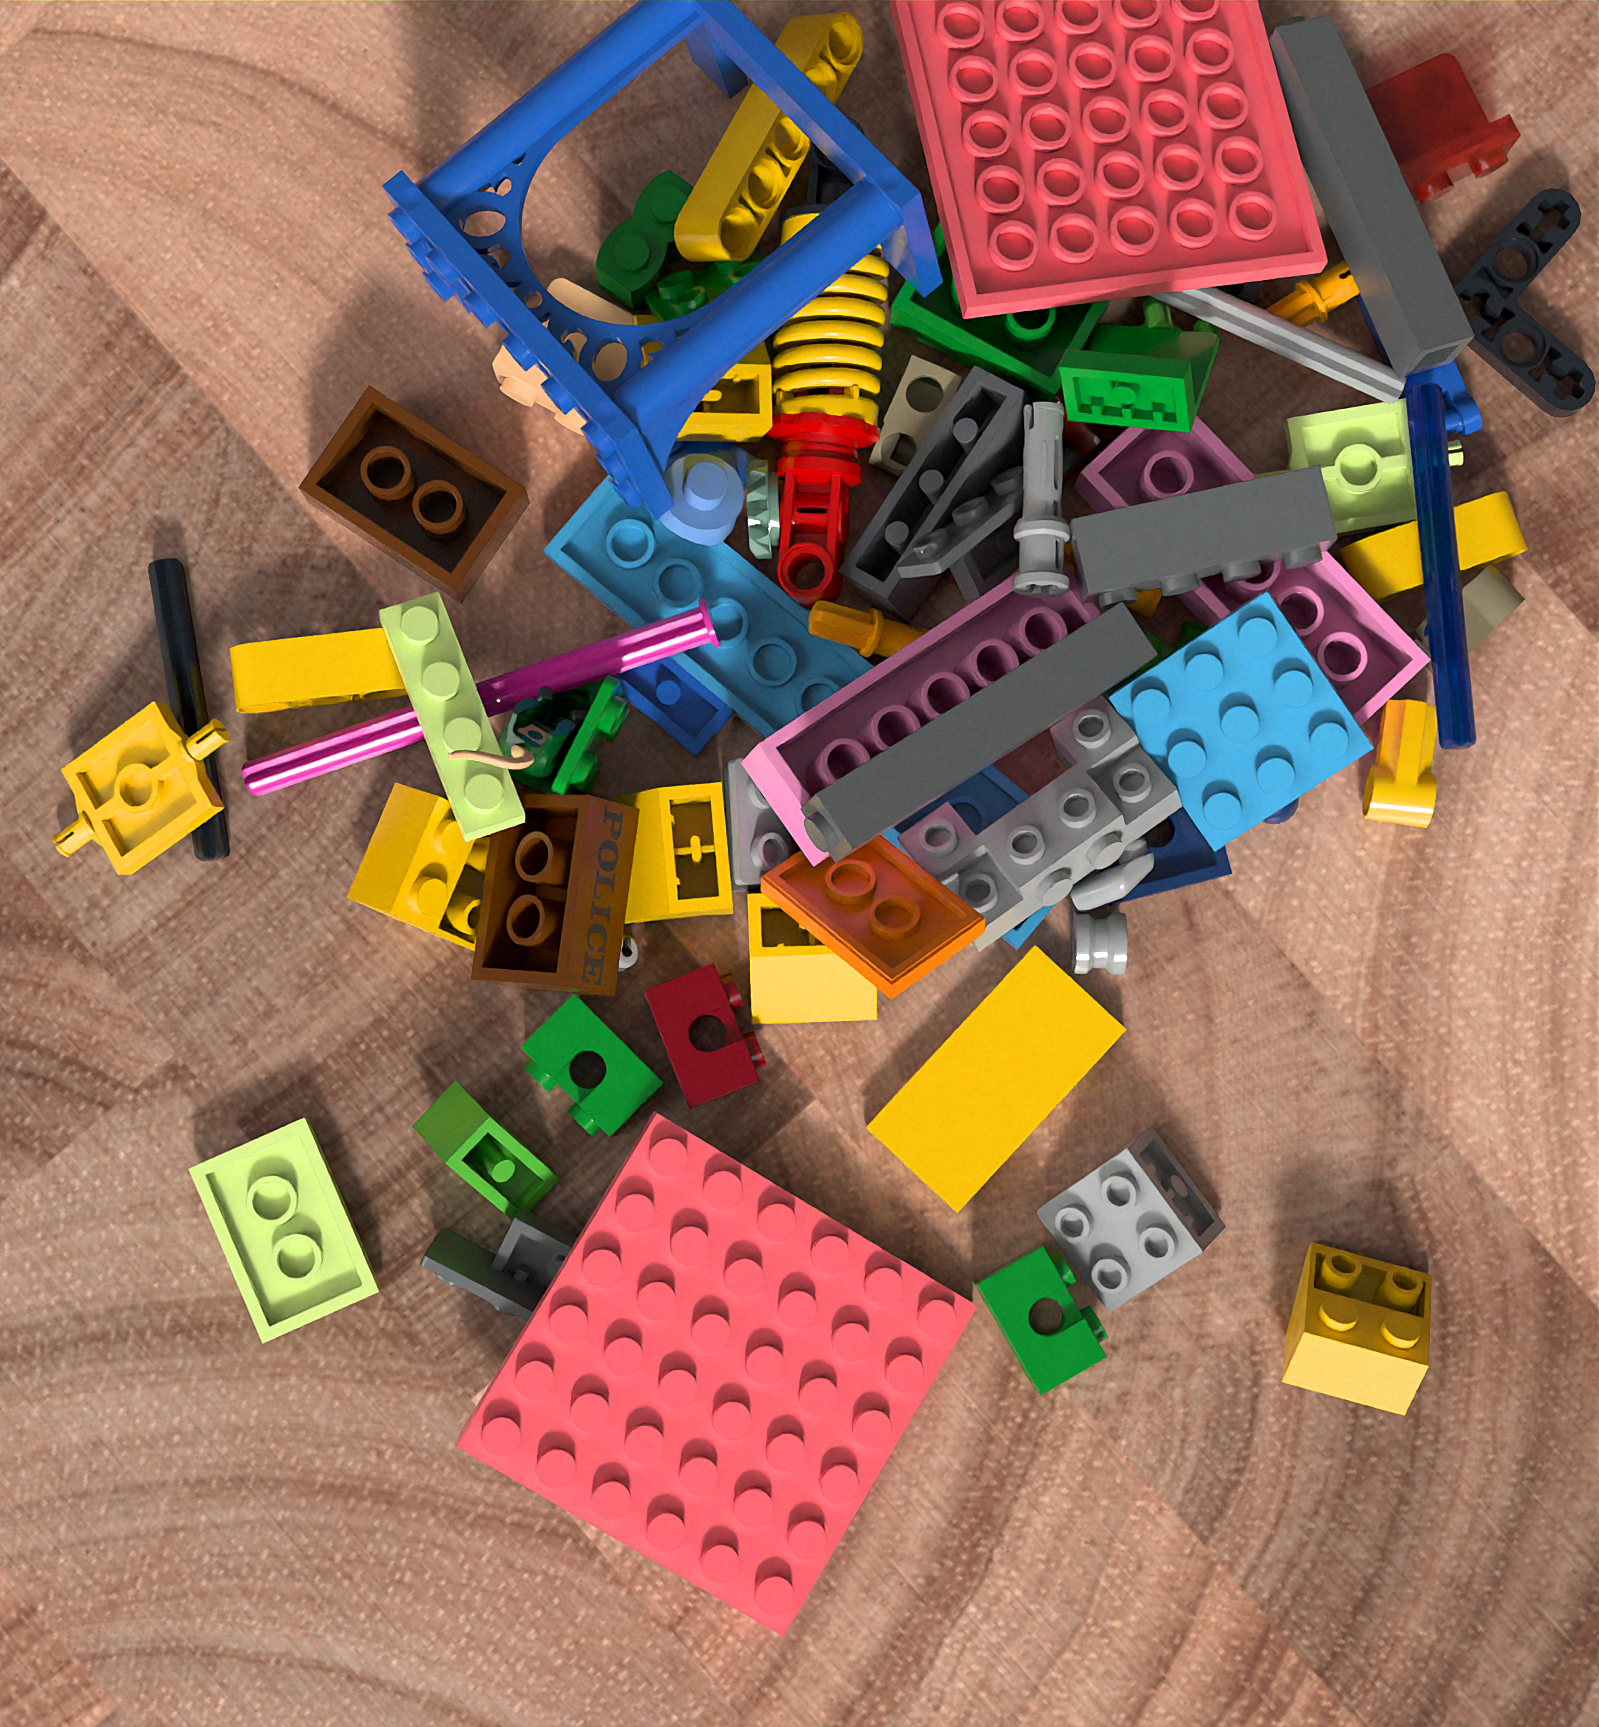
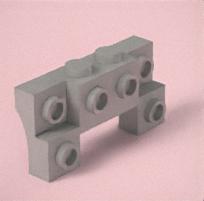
M1101 694L1050 728L1055 747L1073 767L982 832L975 835L947 801L897 837L904 854L986 918L985 933L971 942L978 952L1041 907L1051 906L1061 901L1071 891L1073 884L1094 869H1103L1110 866L1121 856L1124 848L1129 843L1138 839L1182 807L1177 788L1140 747L1136 733Z

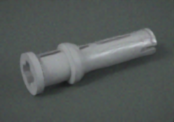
M1035 402L1033 406L1026 405L1023 408L1025 430L1023 451L1024 500L1022 518L1017 521L1013 530L1015 541L1020 543L1019 575L1013 578V591L1027 597L1046 598L1061 596L1070 590V580L1064 575V543L1069 541L1071 535L1067 521L1062 518L1061 508L1064 407L1053 402Z

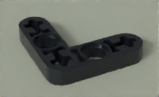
M1551 188L1539 192L1528 202L1453 288L1462 308L1465 304L1459 297L1468 302L1476 296L1484 303L1479 312L1487 321L1493 324L1500 315L1507 320V322L1499 327L1489 341L1483 334L1491 325L1481 316L1474 315L1468 322L1475 336L1467 346L1542 411L1553 417L1564 418L1576 414L1591 400L1595 393L1596 384L1593 372L1583 360L1514 302L1573 236L1580 225L1581 211L1578 202L1571 194L1564 190ZM1552 208L1558 210L1562 215L1557 223L1559 227H1551L1537 244L1527 237L1542 220L1543 214L1541 212L1546 214ZM1504 249H1514L1520 252L1527 263L1525 275L1517 279L1503 276L1495 264L1496 254ZM1513 332L1522 333L1532 341L1534 354L1529 362L1516 363L1508 359L1504 354L1502 343L1503 338L1507 334ZM1548 355L1554 361L1545 370L1557 380H1562L1567 375L1572 377L1576 384L1571 391L1577 399L1570 394L1562 400L1557 398L1553 393L1557 383L1545 371L1536 381L1529 374Z

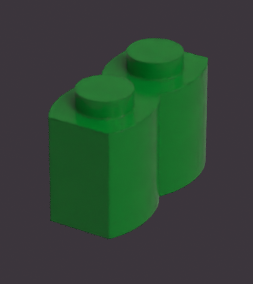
M671 170L655 177L643 189L635 204L633 218L620 224L608 235L597 256L596 272L599 287L633 312L648 305L644 294L658 289L657 283L668 276L670 264L683 258L676 247L674 227L677 217L694 187Z

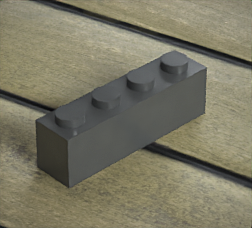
M974 365L838 570L861 598L908 625L910 624L943 572L936 575L901 578L896 566L914 552L912 549L914 541L926 533L944 528L954 520L952 512L958 506L974 498L983 497L993 489L991 481L997 475L1014 467L1024 451L1023 408L1026 405L1033 406L1024 390Z
M1317 465L1074 518L1069 523L1071 536L1068 545L1082 604L1099 601L1101 609L1105 610L1111 609L1122 601L1125 606L1138 601L1137 592L1161 587L1163 596L1189 592L1200 587L1198 579L1222 574L1226 583L1249 579L1261 574L1260 565L1284 560L1286 569L1312 565L1323 560L1321 552L1327 551L1338 537L1321 467Z

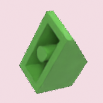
M456 1080L412 1125L445 1164L512 1221L521 1207L531 1211L560 1180L531 1149Z

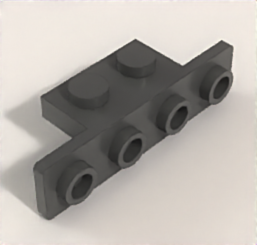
M1062 436L1063 474L1094 450L1093 447L1085 452H1081L1070 441H1065ZM1023 465L1013 467L997 475L991 481L993 489L987 494L961 504L952 512L954 520L942 529L926 533L914 541L912 544L914 552L896 566L901 578L936 575L949 567L964 599L975 600L998 586L1019 569L1020 543L1015 541L1013 530L1017 521L1022 518Z
M521 1207L497 1255L447 1229H441L425 1251L420 1264L422 1267L435 1273L444 1283L454 1287H462L491 1302L501 1313L509 1316H518L528 1321L578 1236Z

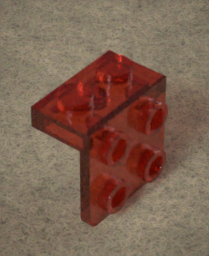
M1449 53L1435 56L1364 90L1414 202L1419 200L1421 205L1428 204L1444 196L1455 187L1454 182L1471 174H1474L1475 178L1478 179L1504 166L1509 161L1507 157L1508 152L1521 136L1510 114L1491 123L1489 122L1457 59Z

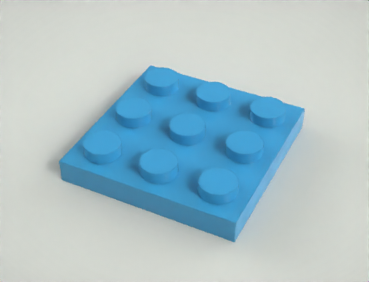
M1265 589L1111 692L1108 696L1122 719L1136 733L1138 741L1146 754L1177 788L1182 806L1214 852L1374 749L1373 742L1268 589Z

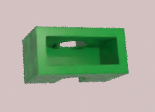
M575 994L521 1046L530 1057L523 1065V1068L547 1092H550L558 1084L575 1101L567 1112L592 1137L601 1129L609 1137H613L665 1085ZM585 1053L599 1054L606 1064V1075L603 1081L597 1087L591 1089L579 1087L574 1082L571 1074L573 1062Z
M1037 1244L973 1281L1038 1394H1045L1107 1358L1099 1343L1108 1339V1335L1090 1305L1081 1310L1076 1306L1067 1288L1077 1282L1058 1250L1048 1255L1044 1246ZM1042 1298L1054 1299L1059 1304L1062 1312L1059 1326L1048 1333H1036L1031 1328L1028 1318L1032 1305Z

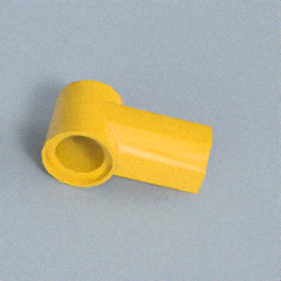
M1408 699L1388 700L1383 704L1376 761L1369 769L1364 788L1363 818L1427 828L1432 818L1437 790L1436 774L1431 773L1440 707L1432 706L1427 702Z

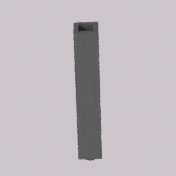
M1328 14L1308 20L1303 16L1289 18L1272 30L1268 41L1300 159L1397 378L1450 364L1475 335L1332 17Z
M1123 601L816 793L800 809L806 818L803 823L808 837L821 852L826 853L828 851L835 863L841 861L1129 677L1158 655Z

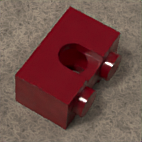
M712 963L643 990L690 1110L760 1083L756 1069L767 1064L754 1031L741 1034L733 1011L743 1008L744 1005L731 972L719 976L715 964ZM704 1017H714L720 1020L726 1028L724 1044L718 1050L712 1052L700 1051L690 1041L692 1026Z

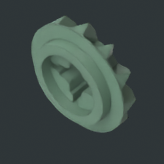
M768 459L752 460L746 469L749 546L757 559H772V546H780L781 538L778 473L775 471L769 472Z

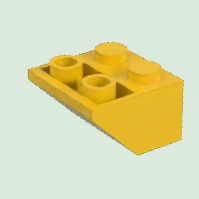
M635 315L633 318V325L660 323L656 315ZM764 340L738 361L710 389L689 416L675 441L758 442L772 428L771 363ZM649 342L641 348L645 360L644 366L651 361L648 353L662 349L663 345Z
M395 782L346 898L475 952L491 834L464 842L448 800Z
M722 782L661 787L606 799L640 809L625 924L734 914Z
M763 893L747 894L752 1024L877 1020V988Z
M1311 1242L1307 1250L1286 1332L1282 1382L1405 1416L1429 1367L1432 1275Z

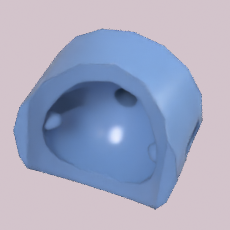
M689 454L676 460L664 476V483L675 505L658 519L666 528L691 542L706 546H715L722 543L732 532L736 519L741 512L745 499L743 482L732 466L723 459L709 454Z

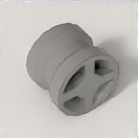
M1088 912L1074 913L1071 936L1073 974H1086L1092 968H1105L1110 975H1124L1128 941L1125 913H1112L1106 919H1094Z

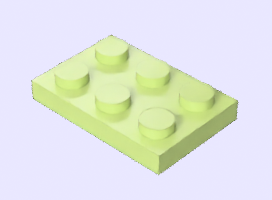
M304 1117L189 1168L262 1343L382 1291L309 1118Z

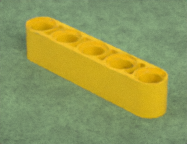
M820 13L798 15L791 18L785 25L775 46L835 104L861 57L864 38L858 20L851 13ZM754 82L677 217L674 227V239L681 256L688 261L737 262L747 259L757 246L811 148V140Z

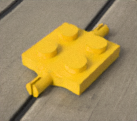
M153 701L61 769L75 795L79 818L59 833L53 835V843L60 844L56 846V849L62 855L70 857L76 850L93 839L104 848L117 874L132 875L225 808L206 774L203 758L224 743L230 741L229 732H223L227 728L222 722L214 718L210 723L188 737L183 733L168 704Z

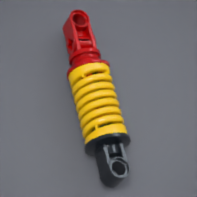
M846 117L866 137L859 123L852 118ZM812 141L806 205L788 208L780 214L781 245L854 186L833 162L829 161V158ZM881 244L777 329L778 333L773 338V351L776 354L771 361V374L776 379L771 384L772 403L774 404L772 407L773 426L765 435L781 442L783 447L781 449L782 458L777 460L775 464V472L778 473V479L785 482L779 512L781 538L777 573L779 581L786 592L799 605L807 609H812L814 604L820 600L833 603L840 595L843 586V576L838 570L844 563L845 544L850 527L849 488L859 485L862 478V468L857 465L858 452L860 448L873 446L875 442L880 441V428L877 426L879 406L869 398L876 396L880 392V380L873 374L879 372L882 368V357L875 351L881 349L884 342V335L877 328L885 323L886 312L879 305L887 300V288L880 281L888 277L889 265L881 259V255H883ZM810 563L823 564L825 575L818 586L809 590L797 588V575L805 565Z

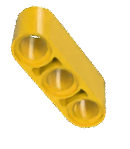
M1501 491L1361 539L1342 548L1340 554L1347 573L1379 605L1486 568L1491 562L1494 565L1527 551L1528 546L1507 491Z
M383 628L253 642L237 645L229 650L235 710L239 713L274 712L408 695Z

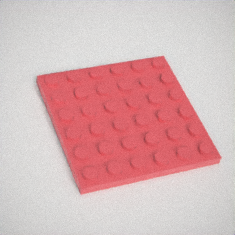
M888 0L963 319L1321 273L1328 259L1258 0Z
M654 1111L456 1439L455 1444L456 1447L784 1637L978 1306Z

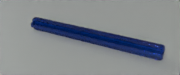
M1423 383L1411 386L1405 396L1439 745L1442 749L1462 750L1474 745L1477 737L1443 392L1438 384Z

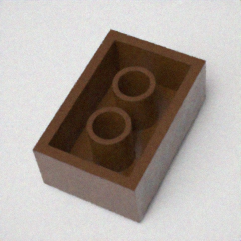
M370 385L298 487L309 504L461 604L530 504L524 486Z
M517 793L525 812V822L492 833L490 836L471 979L524 990L615 996L640 809L591 795L563 796L561 794Z

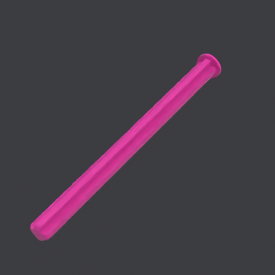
M706 599L698 600L699 607L475 683L487 717L513 710L516 704L525 698L537 700L539 689L543 686L551 688L553 693L565 692L606 678L607 675L612 676L712 642L714 647L721 646L718 630ZM411 705L247 761L241 767L242 776L249 793L261 796L425 740L414 708Z

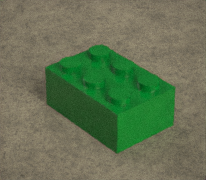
M939 222L931 237L943 283L923 298L906 280L892 304L889 324L971 370L976 365L1024 390L1032 403H1055L1063 389L1059 366L1065 349L1085 350L1106 313L1111 300L963 319L941 222Z

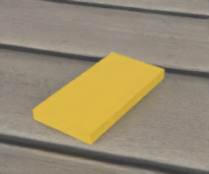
M1034 945L865 1128L953 1211L958 1213L1127 1029L1043 951Z

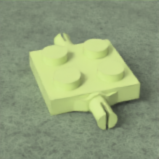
M1408 398L1398 399L1394 404L1381 402L1287 418L1283 424L1289 452L1287 469L1254 475L1258 479L1320 465L1337 537L1394 528L1430 516L1425 489L1428 470L1462 465L1463 451L1458 452L1462 448L1458 439L1451 442L1424 446L1413 428Z

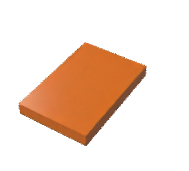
M882 835L837 863L829 856L813 867L803 851L800 850L760 877L761 892L891 1000L985 933L986 918Z

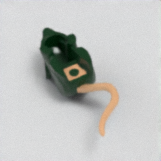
M540 687L537 700L525 698L516 704L499 741V749L503 756L480 751L457 750L450 752L448 758H467L502 768L519 769L533 777L547 776L554 770L560 760L562 766L590 710L589 694L584 690L553 693V690L549 687Z

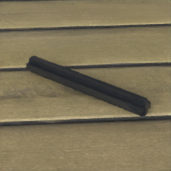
M165 558L149 563L148 574L170 708L183 733L190 737L207 725L209 718L184 567L177 558ZM213 751L203 758L206 774L222 801ZM222 809L191 832L194 854L200 861L219 860L230 854L224 809Z

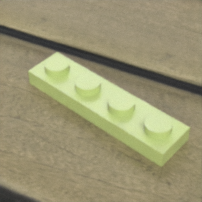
M439 591L379 610L380 622L464 842L524 823L525 812L507 768L467 758H448L450 752L457 750H472L499 756L503 755L499 749L498 742Z

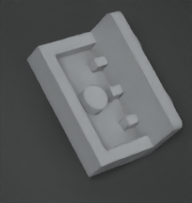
M745 758L732 759L728 762V768L723 769L732 892L761 890L760 877L792 856L791 835L742 766L741 762Z

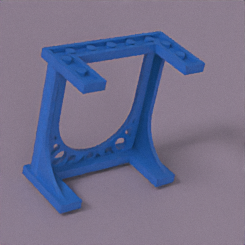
M639 0L415 184L401 170L382 185L395 208L387 216L407 241L405 247L424 270L421 274L433 291L444 302L453 296L468 313L472 312L485 328L488 329L494 323H497L507 334V337L501 342L518 365L526 372L535 365L546 377V380L540 385L556 407L565 415L574 408L585 420L586 423L580 430L597 451L595 457L611 477L608 481L618 496L632 510L641 504L655 520L675 505L664 483L667 460L679 432L704 396L738 361L879 244H881L884 258L923 298L943 283L920 191L731 0ZM685 38L693 62L729 99L749 84L747 75L844 173L854 186L727 291L700 309L676 319L648 325H620L597 321L569 309L556 300L534 275L526 257L522 237V214L525 198L538 167L556 143L680 40ZM505 179L511 181V189L504 196L494 192H485L490 187L497 192ZM477 212H497L503 215L506 220L504 226L498 232L489 236L478 237L464 232L467 218ZM505 250L509 253L510 260L505 266L500 267L497 260L487 254ZM535 296L542 297V302L539 306L535 308L526 306L530 298ZM548 321L547 328L542 323ZM575 332L581 333L587 338L579 355V363L576 361V349L570 339H567L564 343L565 338ZM616 342L622 344L627 350V361L624 370L614 380H600L595 374L597 355L609 343ZM649 342L663 345L662 349L648 353L651 361L644 366L645 360L641 348Z

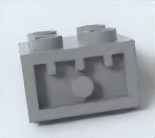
M1152 1125L1132 1138L1112 1158L1053 1197L1037 1210L1040 1220L1108 1311H1113L1202 1253L1226 1227Z

